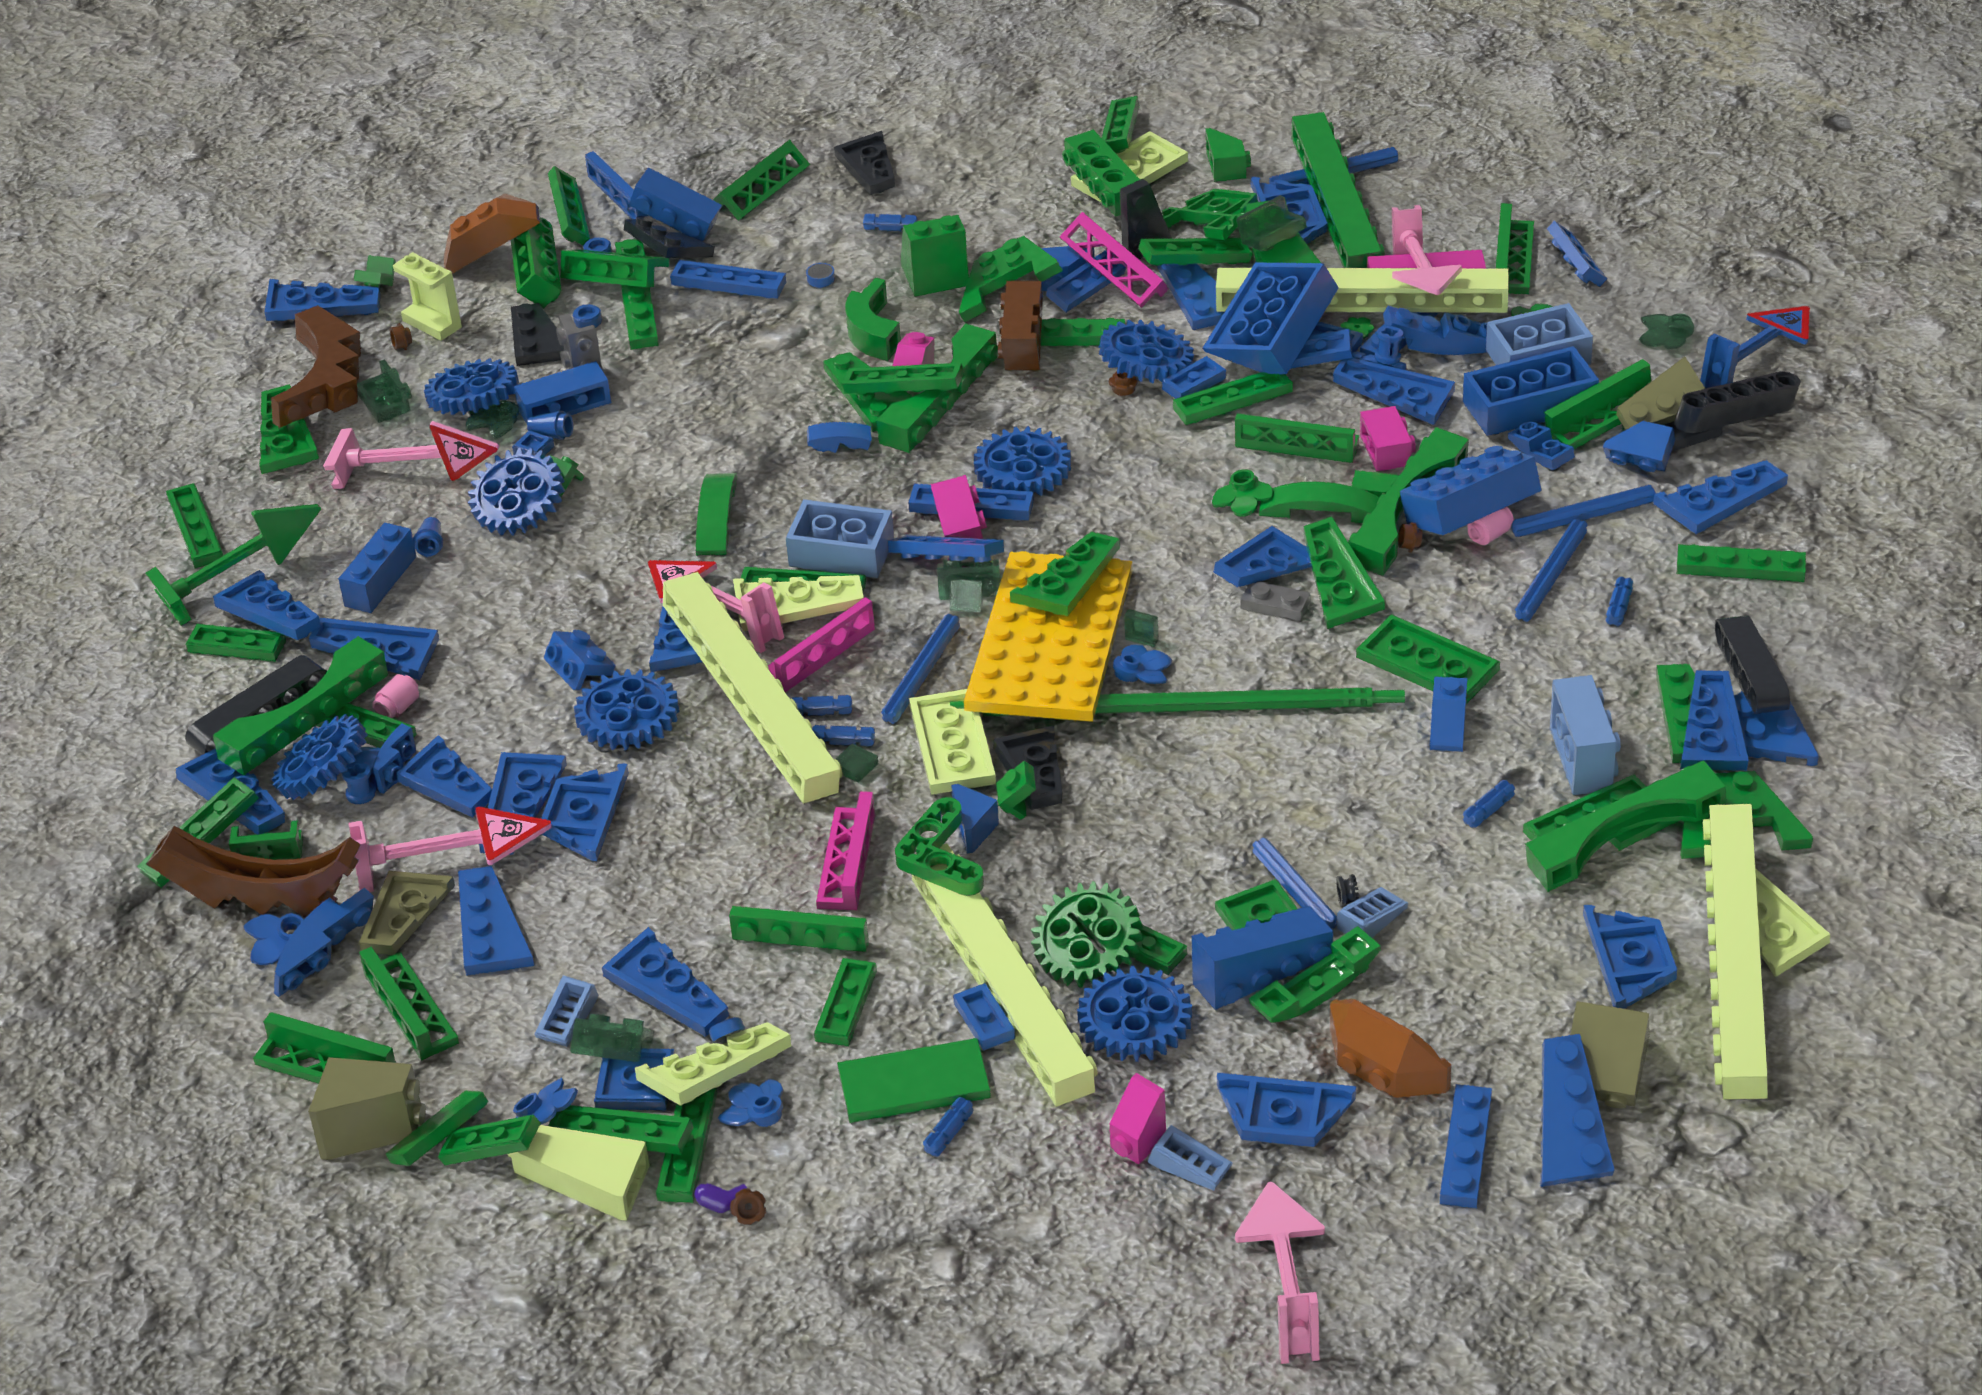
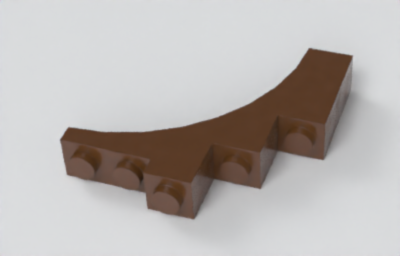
M318 305L295 314L296 339L309 349L316 361L312 369L301 381L290 389L271 398L273 424L279 428L326 408L335 413L358 403L357 380H360L359 357H361L360 332Z
M174 825L159 841L147 865L214 909L224 899L230 901L234 896L261 915H264L272 906L278 908L284 903L306 918L329 897L337 902L338 898L334 895L340 885L339 882L343 874L349 876L356 867L359 859L355 855L361 844L349 837L337 847L316 856L300 859L271 860L245 856L218 848L197 839Z

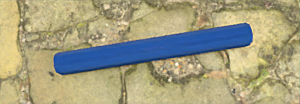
M1389 147L1347 158L1349 173H1357L1396 163L1398 161V151L1395 147ZM1304 169L1269 178V184L1276 185L1277 180L1287 181L1291 184H1309Z
M1645 485L1517 518L1512 522L1511 530L1515 537H1522L1568 525L1577 518L1580 521L1638 507L1653 503L1656 492L1652 485Z
M1577 518L1570 523L1515 608V617L1518 620L1522 619L1525 622L1531 620L1587 533L1586 527L1588 524L1585 520L1580 521Z
M946 614L882 709L883 721H889L892 724L897 723L910 703L909 698L915 696L959 629L960 619L957 615Z

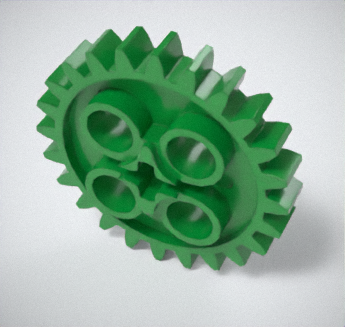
M1092 881L1088 890H1085L1083 885L1078 883L1077 892L1074 893L1066 887L1064 888L1065 897L1060 898L1055 894L1052 896L1055 902L1053 906L1043 904L1042 907L1046 912V916L1037 915L1035 917L1039 926L1031 929L1035 937L1031 941L1035 950L1034 955L1044 972H1050L1055 981L1062 978L1065 986H1069L1075 979L1078 987L1082 988L1085 980L1089 979L1092 984L1093 979L1097 980L1101 976L1104 978L1103 973L1105 972L1109 974V972L1114 971L1116 973L1121 963L1131 965L1132 961L1128 954L1139 953V948L1135 942L1143 941L1140 929L1144 927L1139 918L1140 913L1136 905L1134 906L1129 895L1124 897L1120 888L1112 892L1108 883H1105L1100 890L1095 881ZM1071 915H1074L1080 921L1091 937L1094 936L1099 947L1105 951L1104 953H1099L1084 932H1080L1077 924L1069 918ZM1115 932L1114 935L1106 937L1108 934ZM1087 954L1085 957L1079 958L1081 955Z

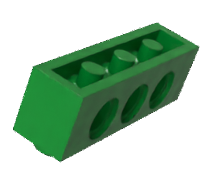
M1094 129L1065 138V150L1062 152V157L1066 166L1071 167L1078 179L1088 186L1090 192L1095 194L1101 200L1102 205L1108 208L1115 217L1121 215L1120 189L1140 180L1138 176Z

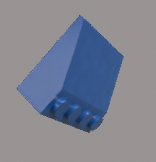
M1255 262L1204 344L1203 350L1206 353L1258 372L1287 374L1339 287L1324 263Z

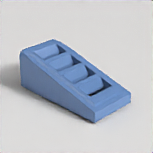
M1380 887L1342 908L1337 913V929L1346 934L1359 926L1373 938L1408 908V902Z
M563 975L534 1034L535 1037L568 1047L599 996L595 985ZM574 997L579 999L578 1003L570 1001L569 998ZM565 1006L574 1009V1011L571 1013L562 1009ZM559 1016L565 1019H569L568 1024L557 1021L556 1018ZM552 1026L562 1029L564 1032L560 1035L548 1030Z
M1172 1125L1168 1127L1155 1144L1148 1159V1163L1163 1171L1213 1191L1233 1164V1162ZM1182 1156H1188L1189 1159L1185 1160L1182 1158ZM1197 1160L1203 1163L1200 1168L1194 1165ZM1210 1166L1217 1168L1212 1176L1206 1173Z

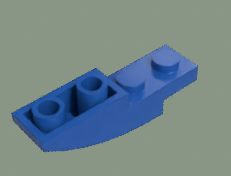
M1387 306L1383 313L1385 326H1394L1403 331V337L1406 339L1408 349L1438 355H1465L1487 352L1486 322H1476L1463 315H1453L1447 312L1438 321L1432 316H1422L1412 313L1405 308L1398 309L1392 306Z
M364 887L340 905L329 897L301 922L286 943L277 963L274 975V994L277 997H280L288 990L298 988L303 980L315 971L323 970L331 960V945H337L350 931L357 926L362 927L368 922L373 910L374 895Z

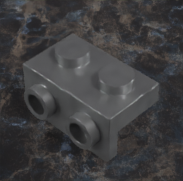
M570 313L560 315V328H557L556 332L560 345L564 346V351L560 352L563 367L571 369L597 361L602 369L595 326L591 325L577 329Z

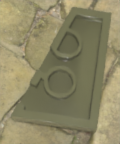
M1684 356L1617 407L1616 415L1625 430L1641 421L1665 425L1675 421L1684 394L1702 390L1705 387Z
M389 870L359 941L360 950L362 951L372 946L376 954L394 955L455 887L453 876Z

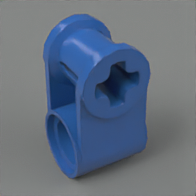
M360 747L363 751L354 756L356 761L347 764L346 772H341L343 780L347 783L346 799L350 803L364 804L374 798L378 787L374 773V764L381 748Z

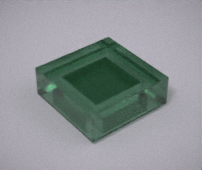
M951 579L949 611L981 613L984 580Z
M1128 609L1124 615L1125 640L1155 647L1159 641L1158 617Z
M851 744L836 758L841 765L842 775L858 783L879 764L877 755L854 744Z

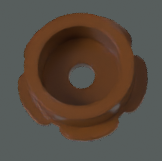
M398 323L395 327H390V339L395 350L402 348L404 351L407 350L408 344H412L409 327L404 328L401 323Z
M1116 371L1109 378V385L1117 395H1130L1135 391V386L1138 384L1137 376L1129 379L1127 378L1128 373L1118 374Z
M1413 522L1402 524L1398 533V547L1408 549V552L1411 553L1413 548L1421 545L1422 530L1418 529L1417 524Z
M741 1189L735 1194L736 1198L730 1203L731 1214L736 1216L737 1221L744 1225H751L753 1222L760 1221L766 1214V1207L764 1206L766 1202L765 1197L757 1190ZM747 1203L752 1204V1208L750 1210H747L745 1208V1205Z

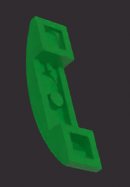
M737 473L706 474L704 477L697 514L696 556L727 555L729 541L728 523L732 497H735Z
M1314 481L1290 483L1272 488V499L1261 501L1259 516L1290 518L1291 509L1351 513V522L1363 523L1366 514L1372 513L1376 508L1379 497L1368 491L1338 483Z
M1357 926L1331 943V954L1283 986L1275 980L1251 996L1249 1003L1271 1023L1282 1022L1300 1016L1329 1000L1351 983L1381 951V946Z

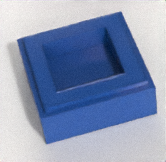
M529 430L512 446L513 455L516 454L518 448H521L524 454H526L529 448H532L535 454L541 450L546 455L555 446L553 438Z

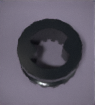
M1354 874L1349 875L1348 879H1343L1342 876L1336 877L1337 896L1341 907H1345L1348 902H1354L1359 899V892H1355V890L1359 889L1355 887L1357 886V881Z

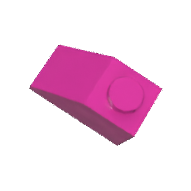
M921 332L906 334L897 345L892 366L934 364L935 337H927Z
M1138 1073L1132 1076L1109 1123L1110 1146L1118 1155L1127 1157L1139 1165L1151 1154L1153 1147L1166 1131L1165 1090Z

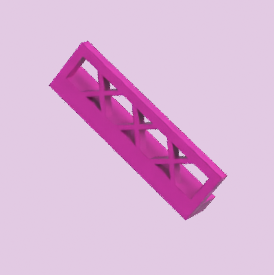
M1083 212L1059 236L1062 241L1141 308L1155 293L1162 297L1169 289L1158 275ZM1080 227L1087 234V242L1075 243L1070 237ZM1101 246L1107 251V259H1093L1092 247ZM1112 264H1123L1127 268L1128 276H1113ZM1102 265H1108V270H1106ZM1142 281L1149 287L1140 298L1133 293L1132 282ZM1124 282H1128V288L1123 284Z
M866 597L768 665L769 671L774 678L780 680L785 693L875 630L872 601Z
M860 791L857 808L835 807L816 900L817 909L855 911L858 909L875 821L873 792ZM842 819L854 820L853 826L847 829L841 824ZM848 840L850 842L849 849L841 852L836 846ZM844 864V873L840 876L831 871ZM836 888L842 890V898L826 897L829 892Z

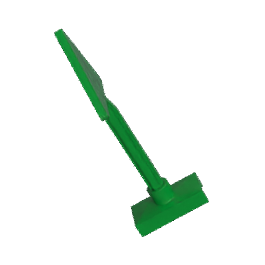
M318 504L254 510L251 512V515L260 531L258 536L184 579L182 577L172 584L169 583L157 567L147 571L146 575L156 589L154 590L158 597L182 626L192 620L183 601L184 597L192 593L191 590L265 546L268 547L277 565L282 564L321 511V507Z

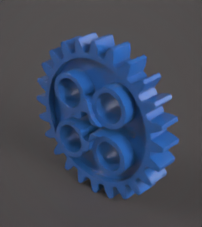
M1127 320V325L1119 321L1117 326L1109 325L1108 330L1104 329L1099 344V355L1103 356V362H1109V368L1117 367L1118 374L1126 372L1129 379L1137 376L1140 382L1144 378H1148L1151 383H1154L1155 379H1159L1162 382L1163 379L1191 365L1194 357V348L1189 347L1190 341L1183 340L1184 335H1175V329L1165 330L1164 324L1156 327L1153 321L1147 325L1142 320H1139L1138 324Z
M489 358L485 362H481V359H477L475 363L466 361L465 365L462 366L454 364V368H444L445 373H436V378L429 379V384L425 385L424 394L429 408H433L434 412L441 410V414H445L450 411L451 415H455L462 411V414L465 415L470 410L477 413L479 408L488 410L492 404L500 405L499 400H508V395L515 394L514 386L518 385L519 379L514 365H510L508 361L502 363V360L498 359L492 362V358Z
M1027 426L1024 431L1020 432L1017 427H1014L1012 433L1003 429L1002 436L993 433L991 434L992 441L984 439L983 446H977V453L974 454V474L977 475L978 482H983V488L992 487V489L1029 491L1036 492L1042 496L1043 489L1052 492L1054 491L1053 484L1061 486L1062 479H1068V471H1071V451L1068 450L1067 443H1061L1060 436L1053 438L1052 431L1042 434V428H1038L1035 432H1030V427Z
M518 448L515 455H512L507 450L505 458L501 459L496 455V463L492 465L486 462L487 470L485 472H476L480 480L471 481L474 489L468 491V495L471 498L468 504L472 509L473 516L478 520L481 527H487L491 533L497 529L500 536L507 529L512 536L515 535L518 528H521L522 532L526 533L527 526L530 524L534 528H538L537 520L548 521L546 513L556 512L553 503H561L562 499L559 494L565 492L562 486L565 480L561 475V470L557 463H554L550 455L546 457L541 450L535 454L534 450L529 448L526 454H524L522 449Z
M626 669L624 675L621 676L617 671H613L612 678L601 675V683L591 681V689L582 688V696L576 697L577 705L574 706L576 726L580 728L582 736L587 735L588 742L591 743L598 740L600 748L610 743L611 750H614L618 745H622L624 751L629 748V744H634L638 749L641 748L642 741L653 744V736L664 738L663 730L671 731L672 722L678 721L677 713H680L677 691H673L672 683L666 684L665 677L663 676L655 679V672L643 676L642 669L635 675H631L630 669Z
M346 714L340 719L338 716H335L330 723L325 720L320 728L313 727L312 733L309 735L304 734L300 741L293 743V749L284 753L286 758L277 763L279 767L273 771L275 774L272 778L273 786L286 799L291 798L292 800H295L298 796L303 799L308 792L313 795L320 786L323 789L326 788L327 782L337 780V776L341 772L347 771V764L356 761L354 756L363 751L360 747L367 742L364 739L368 736L365 732L366 729L353 715L348 717Z
M1131 966L1129 973L1126 974L1118 968L1116 971L1117 976L1114 977L1105 972L1103 973L1104 982L1093 979L1092 989L1084 988V998H1079L1077 1016L1080 1033H1085V1042H1094L1095 1051L1106 1048L1107 1057H1111L1116 1052L1120 1053V1061H1124L1128 1054L1133 1055L1135 1062H1139L1141 1054H1146L1150 1060H1153L1154 1051L1166 1055L1167 1045L1177 1048L1178 1039H1186V1029H1191L1192 1004H1190V995L1184 994L1183 984L1175 985V977L1171 976L1163 980L1162 970H1159L1154 975H1150L1149 967H1145L1142 973H1137L1136 968Z

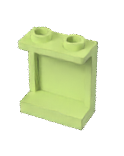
M413 252L393 265L395 272L408 278L413 301L412 305L401 311L402 321L440 341L462 328L451 271Z

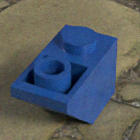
M1641 421L1606 440L1603 449L1606 458H1609V461L1614 464L1626 465V463L1638 465L1640 469L1647 472H1655L1656 470L1665 472L1676 438L1672 427Z

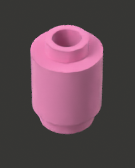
M1505 507L1467 524L1468 535L1474 542L1480 545H1487L1510 530L1514 521L1513 514L1508 507Z
M395 675L375 695V700L372 702L373 709L378 714L390 718H398L419 698L418 684L408 675Z

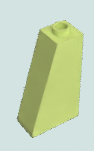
M544 1125L539 1126L528 1150L508 1154V1157L512 1159L514 1173L627 1221L650 1166L646 1142Z

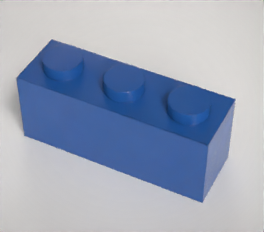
M649 167L635 185L629 202V206L703 242L715 225L722 207L721 204Z
M597 361L514 386L517 408L526 424L529 417L561 410L574 415L612 403L608 379Z
M385 522L338 578L344 607L368 613L374 611L417 557L410 528Z

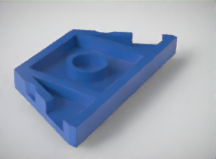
M1251 177V188L1253 193H1257L1258 202L1274 200L1306 244L1327 232L1328 223L1312 185L1291 184L1281 180H1277L1276 185L1260 183V177Z
M1742 691L1734 695L1748 757H1766L1774 761L1786 762L1788 756L1807 759V766L1818 765L1819 755L1791 701L1789 710L1754 714Z
M617 764L618 771L601 775L598 774L596 769L584 772L578 776L571 775L556 779L541 818L551 821V829L542 835L592 861H597L629 774L628 764Z
M1584 905L1583 917L1613 1007L1625 1009L1677 979V967L1659 919L1645 916L1636 917L1621 911H1616L1615 916L1596 913L1595 906Z
M1217 1073V1088L1241 1140L1315 1147L1356 1099V1086Z

